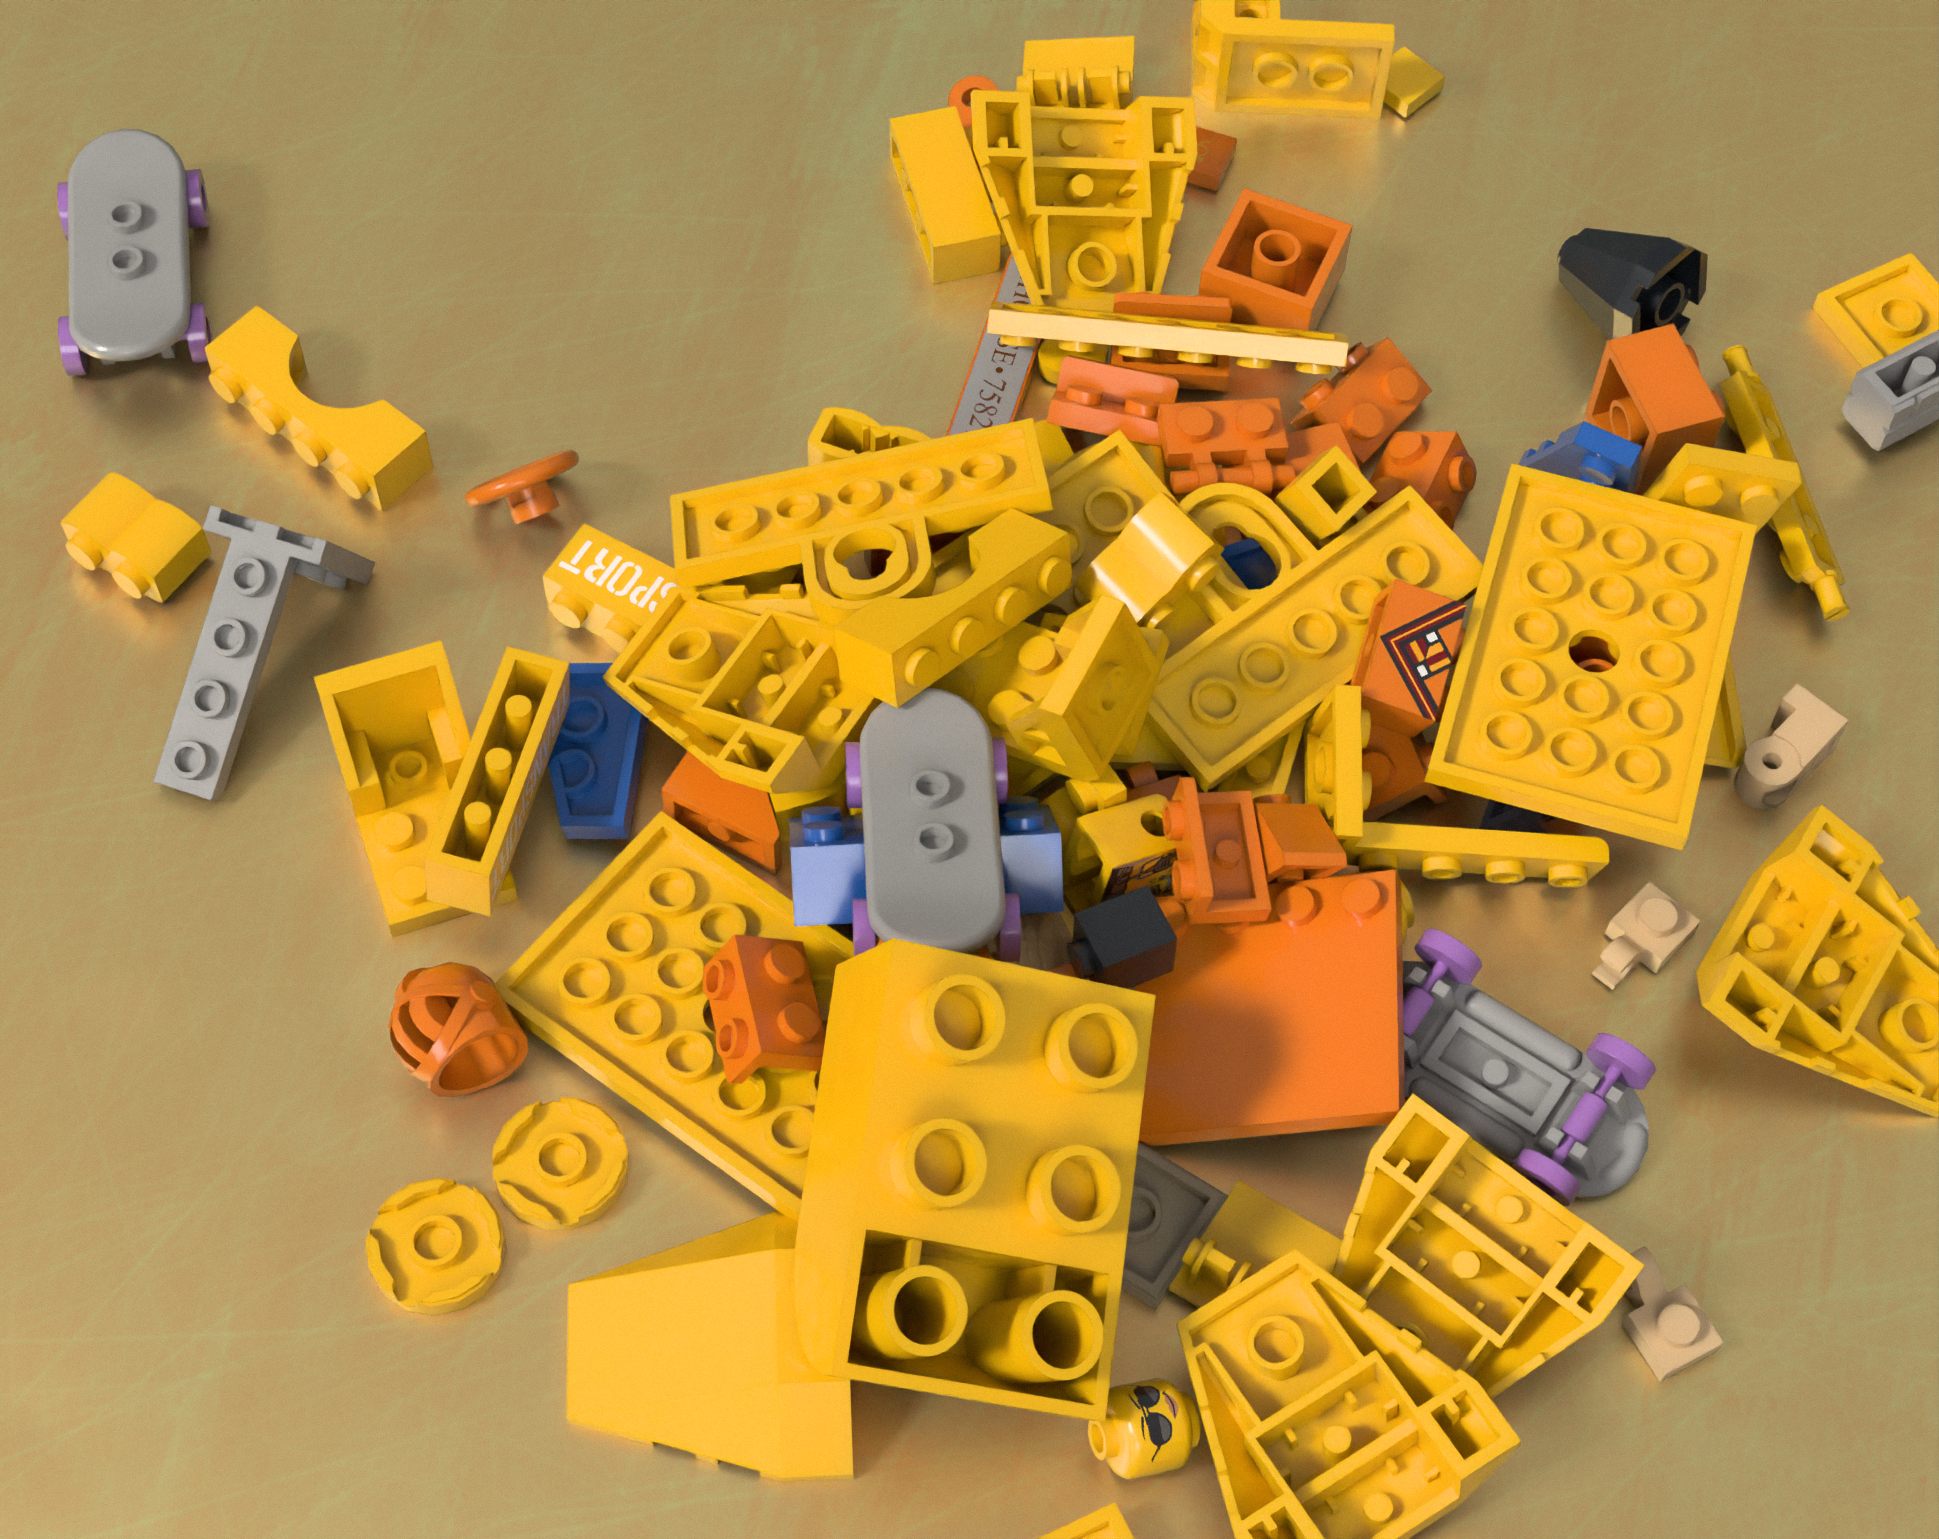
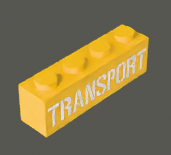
M585 523L543 575L548 610L551 611L553 616L568 627H582L600 636L612 649L619 653L624 650L672 587H680L675 568Z
M507 646L424 859L427 900L491 917L569 707L570 662Z

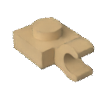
M1649 881L1610 920L1604 934L1613 941L1601 953L1600 958L1603 962L1596 967L1592 975L1611 990H1614L1640 962L1654 973H1657L1695 934L1701 921Z
M1644 1246L1630 1253V1255L1645 1266L1624 1293L1636 1310L1628 1313L1622 1324L1658 1381L1662 1382L1716 1353L1724 1342L1686 1284L1670 1292L1666 1290L1660 1267L1651 1252Z

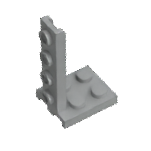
M210 505L203 530L230 540V544L153 782L211 801H218L225 790L294 573L308 577L312 581L344 590L347 579L368 585L375 562L329 541L309 537L271 523L247 518Z

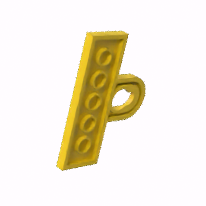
M1033 418L670 495L675 571L680 587L684 589L698 585H715L726 579L759 572H776L787 566L802 563L804 582L812 610L821 620L833 626L878 596L893 598L931 596L936 583V573L929 536L947 532L959 533L975 526L987 524L1010 508L1029 516L1053 510ZM880 548L893 552L886 559L887 566L885 571L869 580L854 579L850 576L848 568L842 566L846 559L855 553L867 549Z
M1215 483L1198 488L1188 494L1179 505L1211 536L1216 529L1222 526H1232L1243 532L1247 538L1255 539L1274 562L1277 579L1271 585L1262 589L1248 590L1238 587L1228 580L1220 566L1214 578L1201 590L1193 592L1189 588L1186 591L1215 625L1163 662L1144 722L1191 777L1195 778V781L1204 792H1208L1313 715L1335 684H1351L1374 598L1394 579H1399L1464 603L1476 594L1483 564L1411 485L1320 550H1317L1283 511L1263 493L1236 483ZM1219 556L1218 559L1216 560L1219 564H1220V556Z

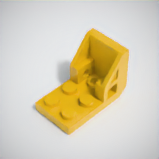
M1194 0L1192 22V94L1215 112L1380 119L1395 43L1394 24L1280 19V0Z
M1100 595L1068 615L1059 633L1023 621L929 687L945 689L957 694L978 709L989 727L991 738H1005L1006 754L1086 783L1100 779L1161 667L1126 602Z
M442 641L314 676L331 740L392 938L475 913L427 900L424 859L470 743V736ZM508 868L495 906L518 900L510 868Z

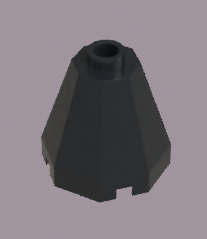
M1584 228L1580 233L1569 237L1564 242L1557 258L1560 283L1609 340L1673 323L1680 336H1682L1691 320L1682 315L1688 301L1699 305L1706 291L1708 254L1668 237Z

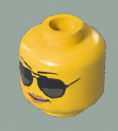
M1153 1378L1110 1388L1105 1422L1090 1420L1088 1435L1093 1453L1099 1460L1106 1459L1116 1475L1127 1480H1134L1175 1471L1185 1465L1192 1448L1198 1445L1200 1423L1196 1406L1186 1392L1179 1391L1168 1380Z

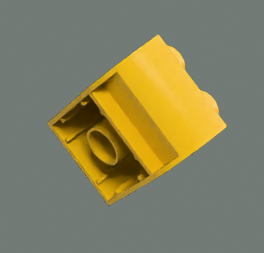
M892 938L836 965L794 1259V1302L798 1334L807 1360L818 1373L825 1376L1105 1422L1156 995Z

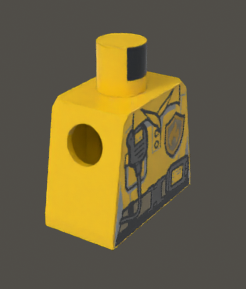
M1156 793L1077 818L1062 862L1063 901L1073 915L1148 885L1155 898L1168 896L1173 893L1172 866L1173 862L1178 859L1175 840L1167 841L1164 836L1162 811L1164 802L1168 801L1165 796Z

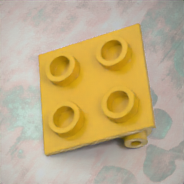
M1135 36L1025 41L1023 76H1017V91L1030 92V106L1126 109L1132 104Z
M1238 1180L1200 1239L1195 1237L1188 1246L1182 1258L1184 1264L1168 1289L1200 1308L1293 1249H1296L1332 1275L1342 1240L1250 1185Z

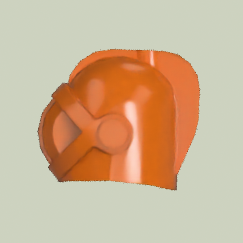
M447 962L434 967L409 971L396 988L395 1003L388 1025L396 1057L408 1069L410 1075L425 1082L430 1091L438 1097L463 1096L492 1087L509 1077L523 1063L529 1050L527 1037L496 988L493 980L477 967Z

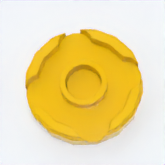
M559 1097V1101H550L545 1104L538 1101L527 1105L504 1124L493 1146V1178L503 1204L521 1221L544 1230H573L598 1220L617 1203L628 1181L629 1153L619 1124L602 1107L577 1097Z
M437 1177L410 1183L386 1199L377 1211L379 1216L373 1222L372 1229L370 1230L369 1227L365 1246L372 1278L387 1299L408 1312L436 1316L462 1310L483 1297L501 1274L507 1246L500 1214L486 1194L474 1187L470 1189L465 1185L456 1184L455 1180Z

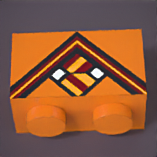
M1394 579L1374 598L1350 686H1361V709L1369 710L1371 723L1414 738L1432 723H1439L1441 721L1450 686L1445 685L1450 665L1456 664L1466 631L1465 628L1461 627L1466 604L1399 579Z

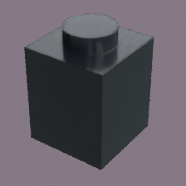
M1146 885L1075 913L1072 942L1067 943V952L1078 978L1090 979V981L1129 989L1173 971L1177 937L1150 888Z

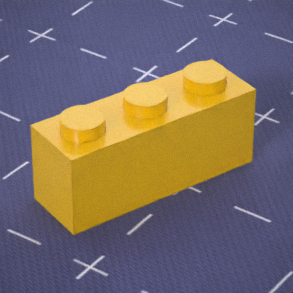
M956 106L890 118V159L933 285L999 272L1000 248L1008 246V241L997 212L993 213L990 204L993 202L983 174L981 170H978L975 162L977 158L973 150L972 128H963Z

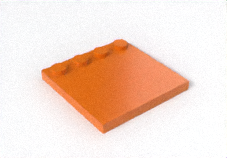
M1396 870L1267 884L1272 910L1266 921L1188 925L1184 900L1177 901L1174 895L1155 898L1177 937V946L1172 972L1136 986V991L1156 995L1139 1142L1150 1147L1386 1125L1392 1122L1405 1104L1401 881Z

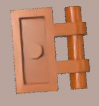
M1279 397L1159 404L1157 423L1165 468H1190V470L1170 472V491L1173 496L1188 495L1198 488L1215 483L1241 484L1251 487L1266 496H1270L1272 490L1284 489L1295 479L1293 464L1272 466L1270 462L1285 461L1289 448ZM1216 465H1244V467L1216 469Z

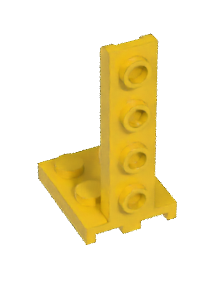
M1685 443L1642 496L1757 525L1756 535L1801 485L1802 481L1797 462ZM1729 650L1704 764L1736 769L1740 765L1747 747L1731 651Z
M1335 684L1304 726L1305 804H1316L1346 852L1347 865L1359 866V872L1368 869L1396 870V872L1398 869L1422 870L1424 877L1436 880L1457 878L1462 873L1485 874L1487 881L1499 884L1520 882L1525 877L1548 878V883L1551 886L1571 888L1587 884L1592 877L1610 863L1609 847L1599 837L1363 822V810L1368 809L1371 800L1372 780L1369 771H1362V748H1366L1369 742L1371 718L1368 709H1361V686Z

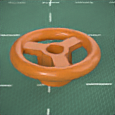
M564 450L507 472L467 491L465 502L470 507H478L504 498L515 524L542 515L560 506L553 489H550L547 480L575 467L579 462V455L574 450Z

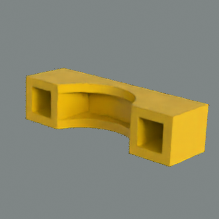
M258 305L205 347L212 372L209 375V380L215 391L227 402L234 403L238 401L250 410L256 422L269 434L275 435L280 433L292 442L298 454L308 464L314 467L321 464L334 474L340 486L353 498L360 499L364 497L383 511L433 468L426 430L384 399L355 408H334L316 403L302 394L300 388L308 371L299 336Z
M1008 509L968 536L972 576L964 583L949 591L928 597L893 598L878 596L834 626L840 680L895 708H899L1072 587L1069 532L1016 509Z

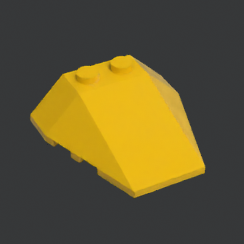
M973 90L971 92L973 150L1031 304L1113 312L1114 295L1118 292L1161 294L1171 256L1168 252L1174 229L1182 215L1184 207L1182 203L1189 174L1194 169L1198 154L1194 98L1139 96L1126 109L1030 106V92Z
M782 584L779 590L780 593L749 594L746 585L693 586L684 589L672 587L602 676L606 685L723 779L771 794L829 788L846 765L845 742H860L862 729L871 712L883 702L840 680L834 626L821 620L814 613L808 594L804 592L801 584Z
M1821 804L1804 818L1748 880L1696 971L1701 1005L1756 1048L1937 1118L1939 1117V949L1916 919L1921 910L1909 895L1901 898L1878 866L1884 860L1873 845Z
M1412 1094L1370 1151L1364 1169L1365 1174L1343 1233L1344 1238L1332 1276L1365 1299L1367 1307L1400 1331L1402 1328H1405L1420 1339L1422 1347L1455 1371L1460 1368L1478 1381L1490 1399H1492L1602 1324L1645 1265L1473 1140L1470 1135L1415 1094Z
M775 1211L568 1284V1423L654 1446V1443H659L695 1453L697 1459L718 1464L720 1460L760 1471V1476L780 1482L854 1479L850 1380L818 1373L807 1360L798 1334L794 1302V1259L798 1221L783 1215L779 1211Z
M1296 1249L1288 1252L1176 1322L1235 1539H1409L1457 1508L1521 1446L1520 1438L1478 1381L1460 1368L1455 1371L1422 1347L1420 1339L1405 1328H1402L1400 1331L1367 1307L1365 1299Z

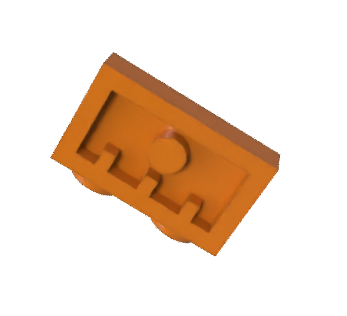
M1066 355L1062 360L1057 388L1050 402L1046 423L1110 436L1120 429L1129 441L1162 447L1157 423L1159 404L1175 403L1179 380L1176 377Z

